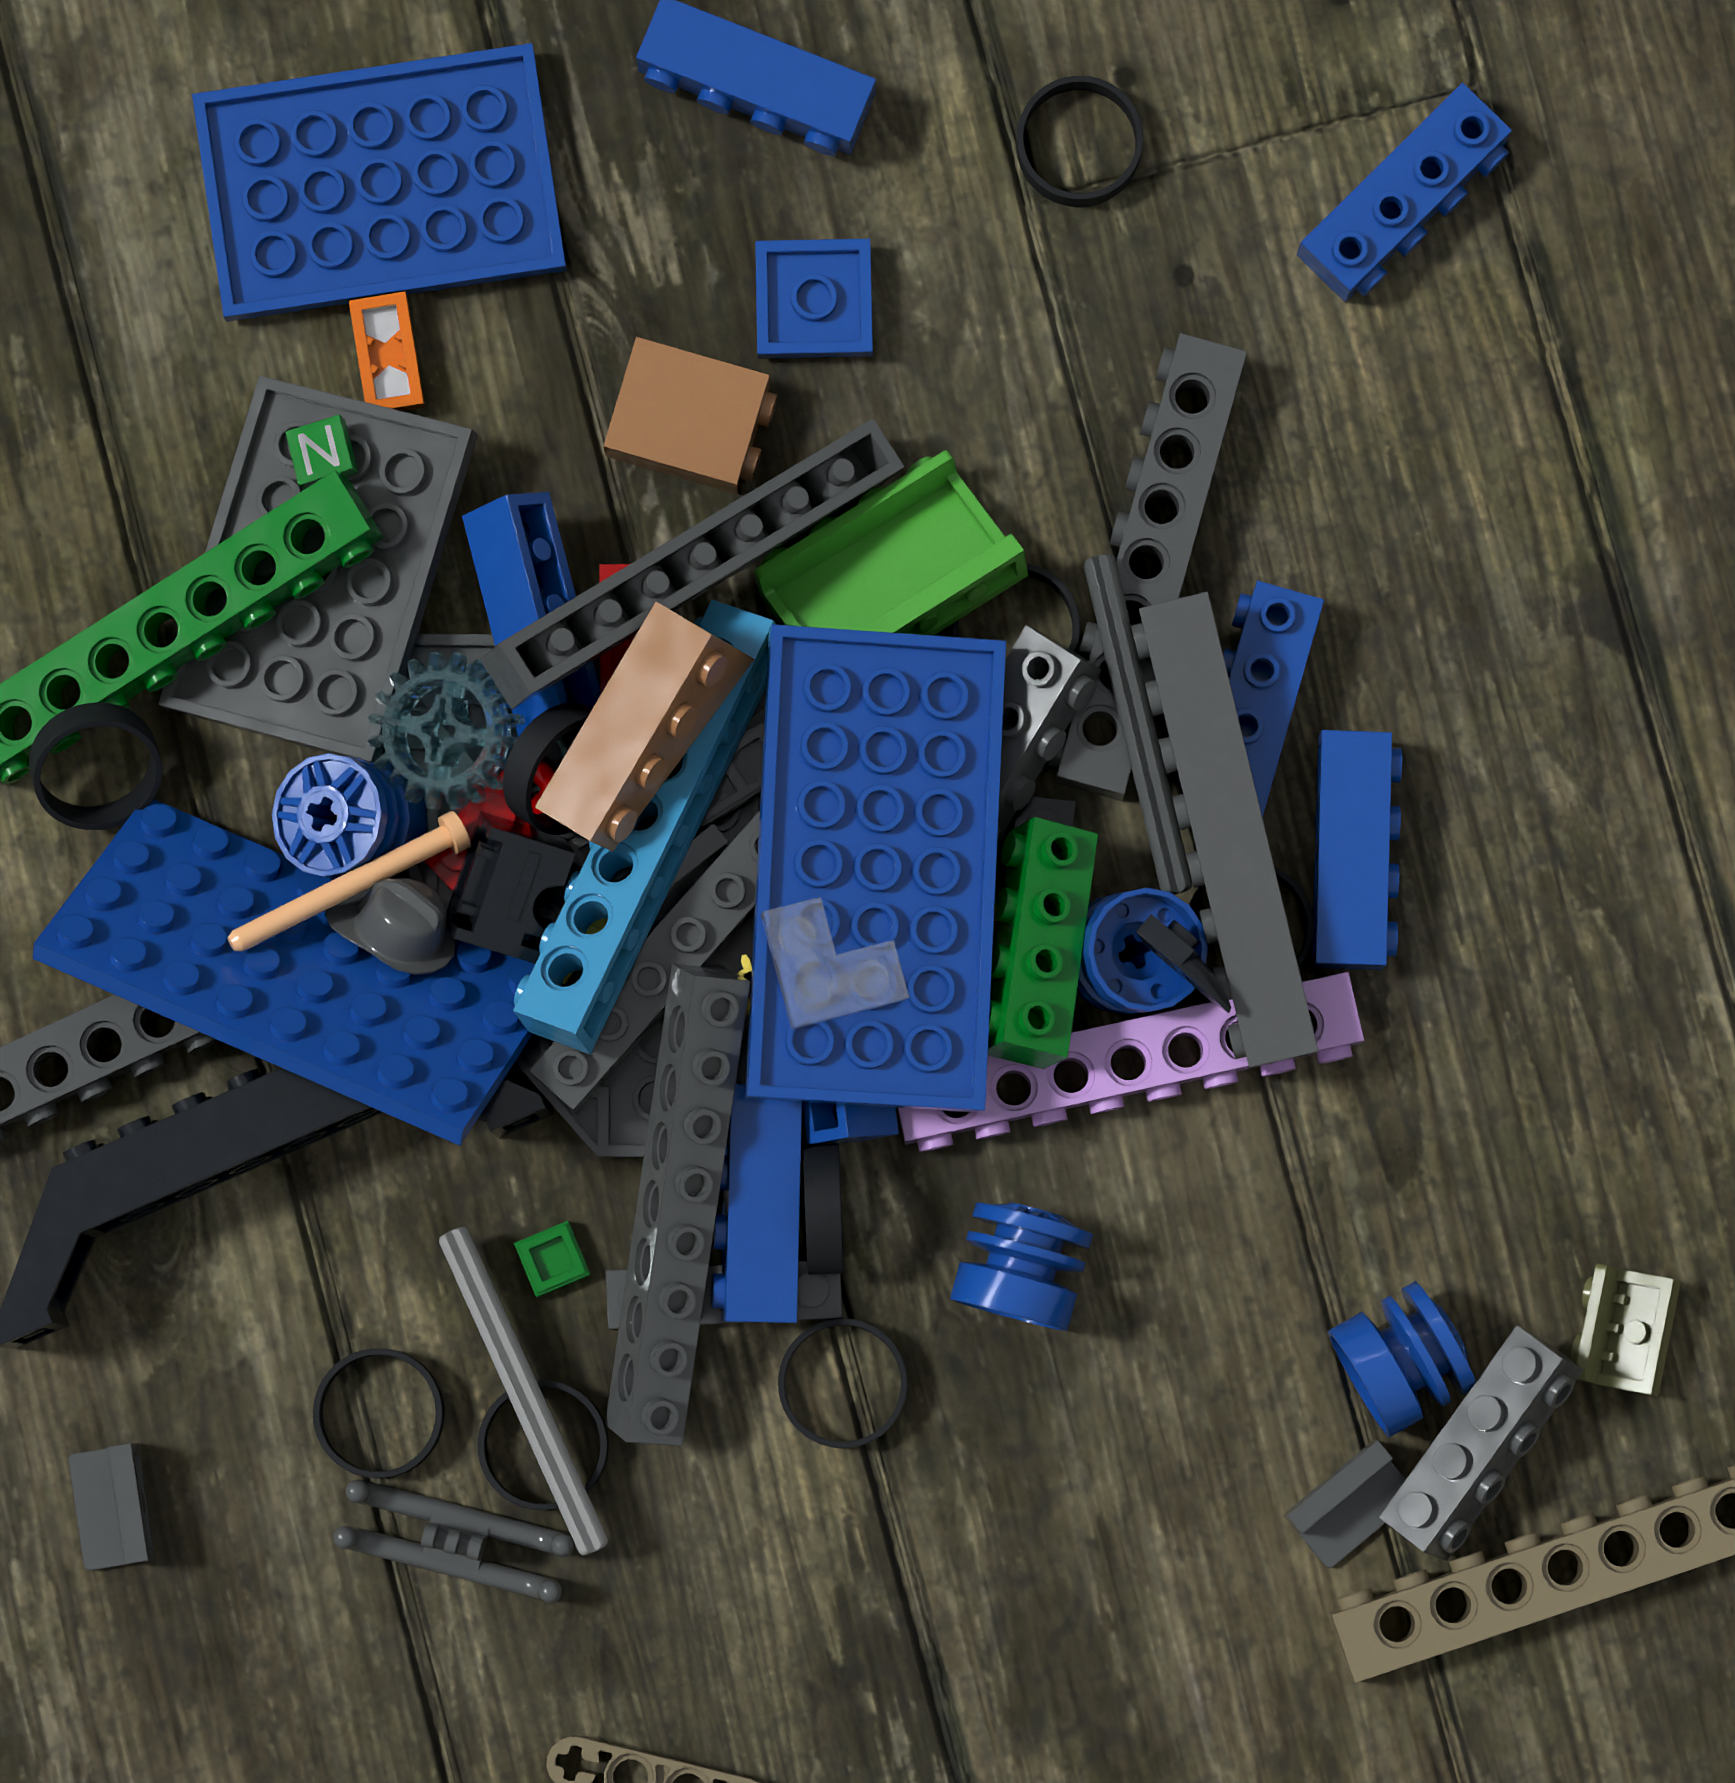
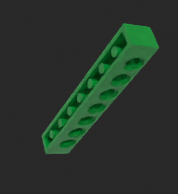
M334 470L0 683V781L2 784L13 783L30 772L29 756L34 739L50 719L66 710L61 704L60 697L63 688L69 682L76 680L80 686V697L74 706L99 702L115 704L128 709L130 707L129 699L145 689L148 692H154L169 685L179 675L176 669L194 658L197 661H203L219 653L227 645L225 638L242 627L245 630H252L269 621L276 614L274 607L291 596L294 599H301L318 590L325 583L323 576L341 564L343 568H349L368 558L374 551L371 545L384 538L350 479ZM322 526L325 533L322 547L314 553L306 554L303 549L305 534L313 527ZM273 557L276 564L273 578L266 584L257 585L254 579L256 565L264 558ZM224 588L227 595L224 609L215 616H209L205 607L207 597L215 589ZM175 619L178 626L176 639L170 645L160 647L157 641L159 627L165 621ZM126 650L129 656L128 668L120 677L112 678L109 673L110 659L116 652ZM28 711L32 719L31 729L24 738L16 740L12 731L13 722L19 714ZM81 730L59 741L51 749V754L62 752L77 743L82 737L79 733Z

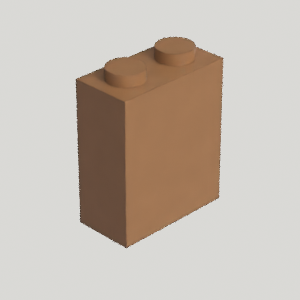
M636 337L603 445L605 455L608 458L738 495L743 480L749 482L754 480L762 449L753 447L759 425L769 428L778 394L769 392L771 384L770 375Z

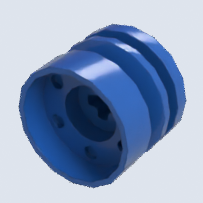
M331 753L306 758L291 769L276 792L272 811L275 839L286 859L303 872L330 878H338L424 835L427 827L424 798L414 780L394 765L380 762L370 763L365 760Z
M1151 888L1121 892L1099 897L1088 905L1077 993L1080 997L1101 1011L1127 1015L1172 1007L1192 993L1194 987L1150 951L1136 933L1151 914L1166 927L1175 920L1200 942L1194 950L1200 959L1206 963L1208 947L1203 925L1189 904L1168 891ZM1132 943L1136 953L1129 957V962H1121L1118 953L1125 949V944Z
M976 1202L972 1218L995 1225V1233L993 1236L968 1231L966 1241L989 1252L987 1263L960 1262L950 1300L997 1315L1067 1332L1077 1293L1054 1282L1056 1271H1084L1086 1262L1063 1255L1061 1252L1063 1244L1089 1249L1093 1234L1077 1228L1063 1216L1011 1202L1007 1204Z
M1417 1281L1401 1289L1411 1314L1406 1316L1391 1296L1381 1300L1382 1310L1388 1327L1380 1331L1368 1316L1360 1312L1327 1331L1347 1375L1369 1412L1387 1437H1391L1423 1419L1416 1391L1424 1387L1440 1406H1445L1452 1401L1442 1379L1444 1375L1448 1376L1462 1395L1468 1393L1476 1383L1469 1366L1468 1352L1456 1328L1443 1308L1427 1295Z

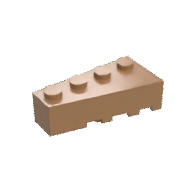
M655 602L535 808L587 840L613 852L617 845L632 832L637 818L754 659L662 604Z

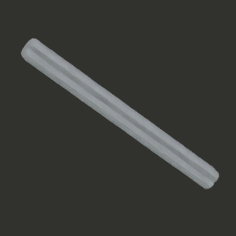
M466 1227L453 1229L439 1238V1244L577 1550L581 1555H589L604 1548L608 1544V1538L469 1230Z

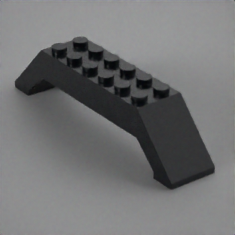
M257 1068L228 1080L226 1084L229 1091L216 1097H206L205 1093L201 1092L178 1101L172 1105L175 1114L163 1120H151L150 1116H146L123 1125L117 1129L120 1138L108 1144H97L94 1139L63 1152L66 1162L51 1169L0 1309V1347L18 1349L70 1326L64 1312L96 1238L384 1112L283 1068L268 1074L260 1073ZM503 1079L477 1120L486 1122L490 1132L496 1137L501 1138L552 1116L547 1102L538 1093Z

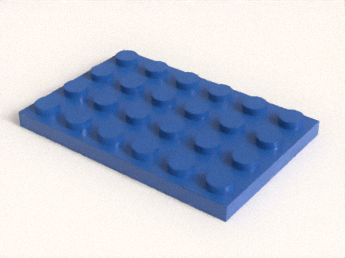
M533 43L192 94L223 317L226 322L349 304L350 300L404 291L408 295L567 271Z

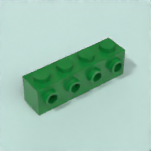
M1033 817L1012 829L1003 842L1001 863L1006 868L1003 887L999 890L994 902V920L998 922L995 943L992 947L988 1056L1040 1069H1045L1068 1058L1098 833Z

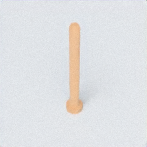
M454 811L438 817V828L232 930L227 937L230 946L234 951L243 952L371 888L376 882L390 878L448 848H451L455 854L470 848V839L463 823Z

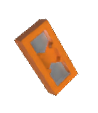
M406 292L350 300L349 307L365 402L399 411L426 408Z

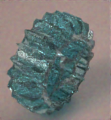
M433 652L429 654L427 668L420 660L412 659L408 661L407 669L410 679L400 673L393 672L389 675V680L396 689L394 695L382 691L375 695L379 703L387 706L384 715L373 713L367 717L369 723L382 726V735H373L367 741L370 747L385 748L386 751L374 762L375 767L382 771L395 768L390 774L387 783L393 789L406 786L405 800L411 803H418L425 796L428 809L440 810L446 799L450 809L462 810L466 795L473 803L480 804L486 800V793L483 782L494 790H501L503 788V779L496 771L499 767L505 769L508 749L513 748L518 737L511 736V728L524 725V716L507 713L510 706L503 695L499 694L500 690L491 676L486 677L487 670L480 659H475L468 666L467 656L454 652L447 663L442 653ZM443 685L442 694H436L433 706L426 714L410 716L415 705L426 693ZM465 688L471 691L480 702L486 717L487 729L476 727L470 721L468 716L469 701L463 699ZM439 726H455L454 737L444 738L438 736ZM407 734L415 735L423 742L425 747L424 762L429 763L428 774L414 761L408 747ZM472 746L483 747L477 760L467 770L450 778L451 768H457L459 758L466 749Z

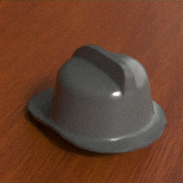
M410 878L383 879L376 882L371 888L325 910V917L332 929L398 971L414 975L432 974L446 967L454 956L456 940L446 927L447 910L443 899L432 887L422 881Z

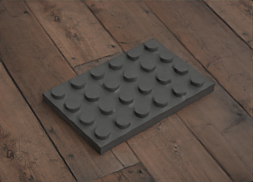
M259 376L205 553L304 490L298 486L285 431L338 414L346 421L358 469L357 474L347 478L350 479L384 538L371 545L374 551L364 561L349 568H343L341 564L324 575L325 583L312 594L301 599H294L291 596L275 606L276 614L263 625L252 630H245L242 627L225 638L227 642L226 647L216 655L203 661H197L194 658L176 669L179 675L173 682L163 687L158 705L167 710L320 751L357 758L370 763H379L478 434L471 428ZM322 526L313 527L305 534L303 549L306 554L314 553L322 547L325 540ZM273 557L264 558L256 565L254 579L257 585L266 584L273 578L276 570ZM224 588L215 589L207 597L205 607L209 616H215L224 609L227 602Z

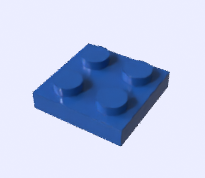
M870 238L755 241L758 359L873 356Z

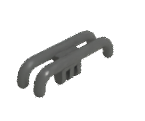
M354 1480L347 1485L345 1493L349 1501L353 1503L372 1506L429 1522L425 1525L421 1544L362 1528L341 1526L333 1534L334 1543L338 1548L384 1558L521 1594L546 1603H555L561 1598L562 1587L557 1581L534 1573L484 1561L482 1557L488 1537L547 1552L558 1557H566L574 1550V1541L571 1536L538 1525L369 1481Z

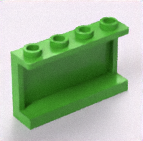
M945 450L935 457L928 456L918 460L907 470L906 475L887 487H876L870 490L859 500L855 507L839 517H829L822 520L813 527L807 537L791 547H782L774 550L754 570V576L761 598L781 625L934 636L1026 578L1028 570L1024 549L1012 533L1006 537L1003 535L957 473L954 458L948 450Z

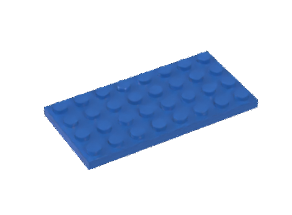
M775 624L770 626L746 1099L980 1113L985 1111L1006 641Z
M155 799L144 810H134L34 942L33 959L459 1146H461L533 1035L524 1027L513 1012V1009L515 1007L514 996L518 984L525 975L531 974L535 963L460 940H456L454 956L446 967L432 974L414 975L390 967L370 952L342 937L331 928L325 917V911L243 952L234 951L227 938L232 930L336 878L303 872L278 852Z

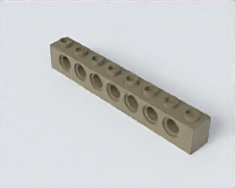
M1735 1464L1727 1467L1730 1478L1708 1485L1705 1475L1692 1478L1671 1486L1674 1497L1652 1503L1650 1495L1646 1494L1616 1504L1618 1516L1597 1522L1594 1513H1589L1560 1523L1563 1534L1541 1541L1538 1531L1504 1542L1508 1553L1485 1560L1483 1551H1476L1448 1561L1452 1572L1430 1579L1427 1570L1424 1569L1394 1579L1395 1591L1373 1597L1371 1588H1367L1338 1598L1337 1601L1340 1609L1327 1614L1350 1681L1357 1683L1735 1555V1526L1731 1528L1723 1526L1718 1521L1715 1513L1716 1504L1722 1496L1729 1493L1735 1495ZM1673 1512L1683 1516L1688 1525L1686 1539L1675 1547L1667 1545L1662 1540L1659 1529L1663 1518ZM1621 1531L1630 1538L1633 1551L1627 1562L1616 1566L1605 1557L1604 1543L1610 1534ZM1560 1550L1570 1552L1577 1562L1576 1575L1566 1584L1554 1582L1548 1573L1550 1557ZM1503 1569L1515 1571L1522 1583L1519 1596L1509 1603L1500 1602L1492 1592V1580ZM1454 1587L1464 1595L1466 1609L1458 1620L1446 1622L1440 1618L1436 1611V1599L1443 1590ZM1399 1606L1408 1613L1411 1625L1408 1633L1402 1639L1391 1641L1385 1638L1380 1630V1618L1387 1609Z

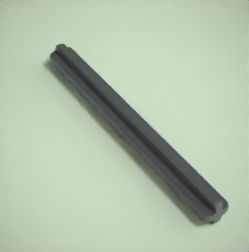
M1101 554L1085 560L1084 570L1160 890L1168 891L1173 895L1190 890L1192 887L1190 870L1116 560L1112 554Z

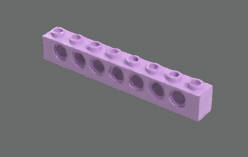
M1349 972L1302 982L1310 1018L1314 1025V1034L1319 1053H1316L1318 1063L1325 1064L1353 1057L1351 1046L1360 1045L1364 1041ZM1229 1000L1231 1005L1229 1013L1213 1002L1073 1032L1070 1038L1068 1058L1045 1069L988 1056L985 1111L982 1113L969 1112L964 1117L952 1118L947 1116L942 1110L897 1108L905 1145L917 1142L919 1152L931 1151L954 1145L952 1134L975 1130L977 1140L1010 1133L1009 1122L1032 1117L1033 1126L1039 1127L1068 1120L1066 1109L1089 1105L1090 1113L1098 1114L1125 1107L1123 1097L1146 1092L1147 1101L1152 1102L1181 1095L1180 1084L1203 1079L1205 1089L1239 1082L1237 1072L1250 1068L1247 1057L1235 1060L1234 1053L1228 1048L1225 1041L1227 1025L1238 1023L1233 1000ZM1180 1036L1190 1037L1195 1040L1199 1045L1201 1053L1199 1062L1188 1068L1174 1064L1168 1054V1046L1171 1040ZM1121 1049L1136 1051L1144 1063L1143 1073L1133 1080L1119 1078L1111 1068L1112 1055ZM1294 1059L1260 1067L1262 1077L1296 1069ZM1066 1061L1080 1064L1087 1074L1085 1087L1075 1093L1064 1092L1058 1088L1053 1074L1059 1064ZM1018 1074L1027 1080L1030 1086V1096L1024 1103L1008 1105L998 1097L996 1085L1003 1076Z

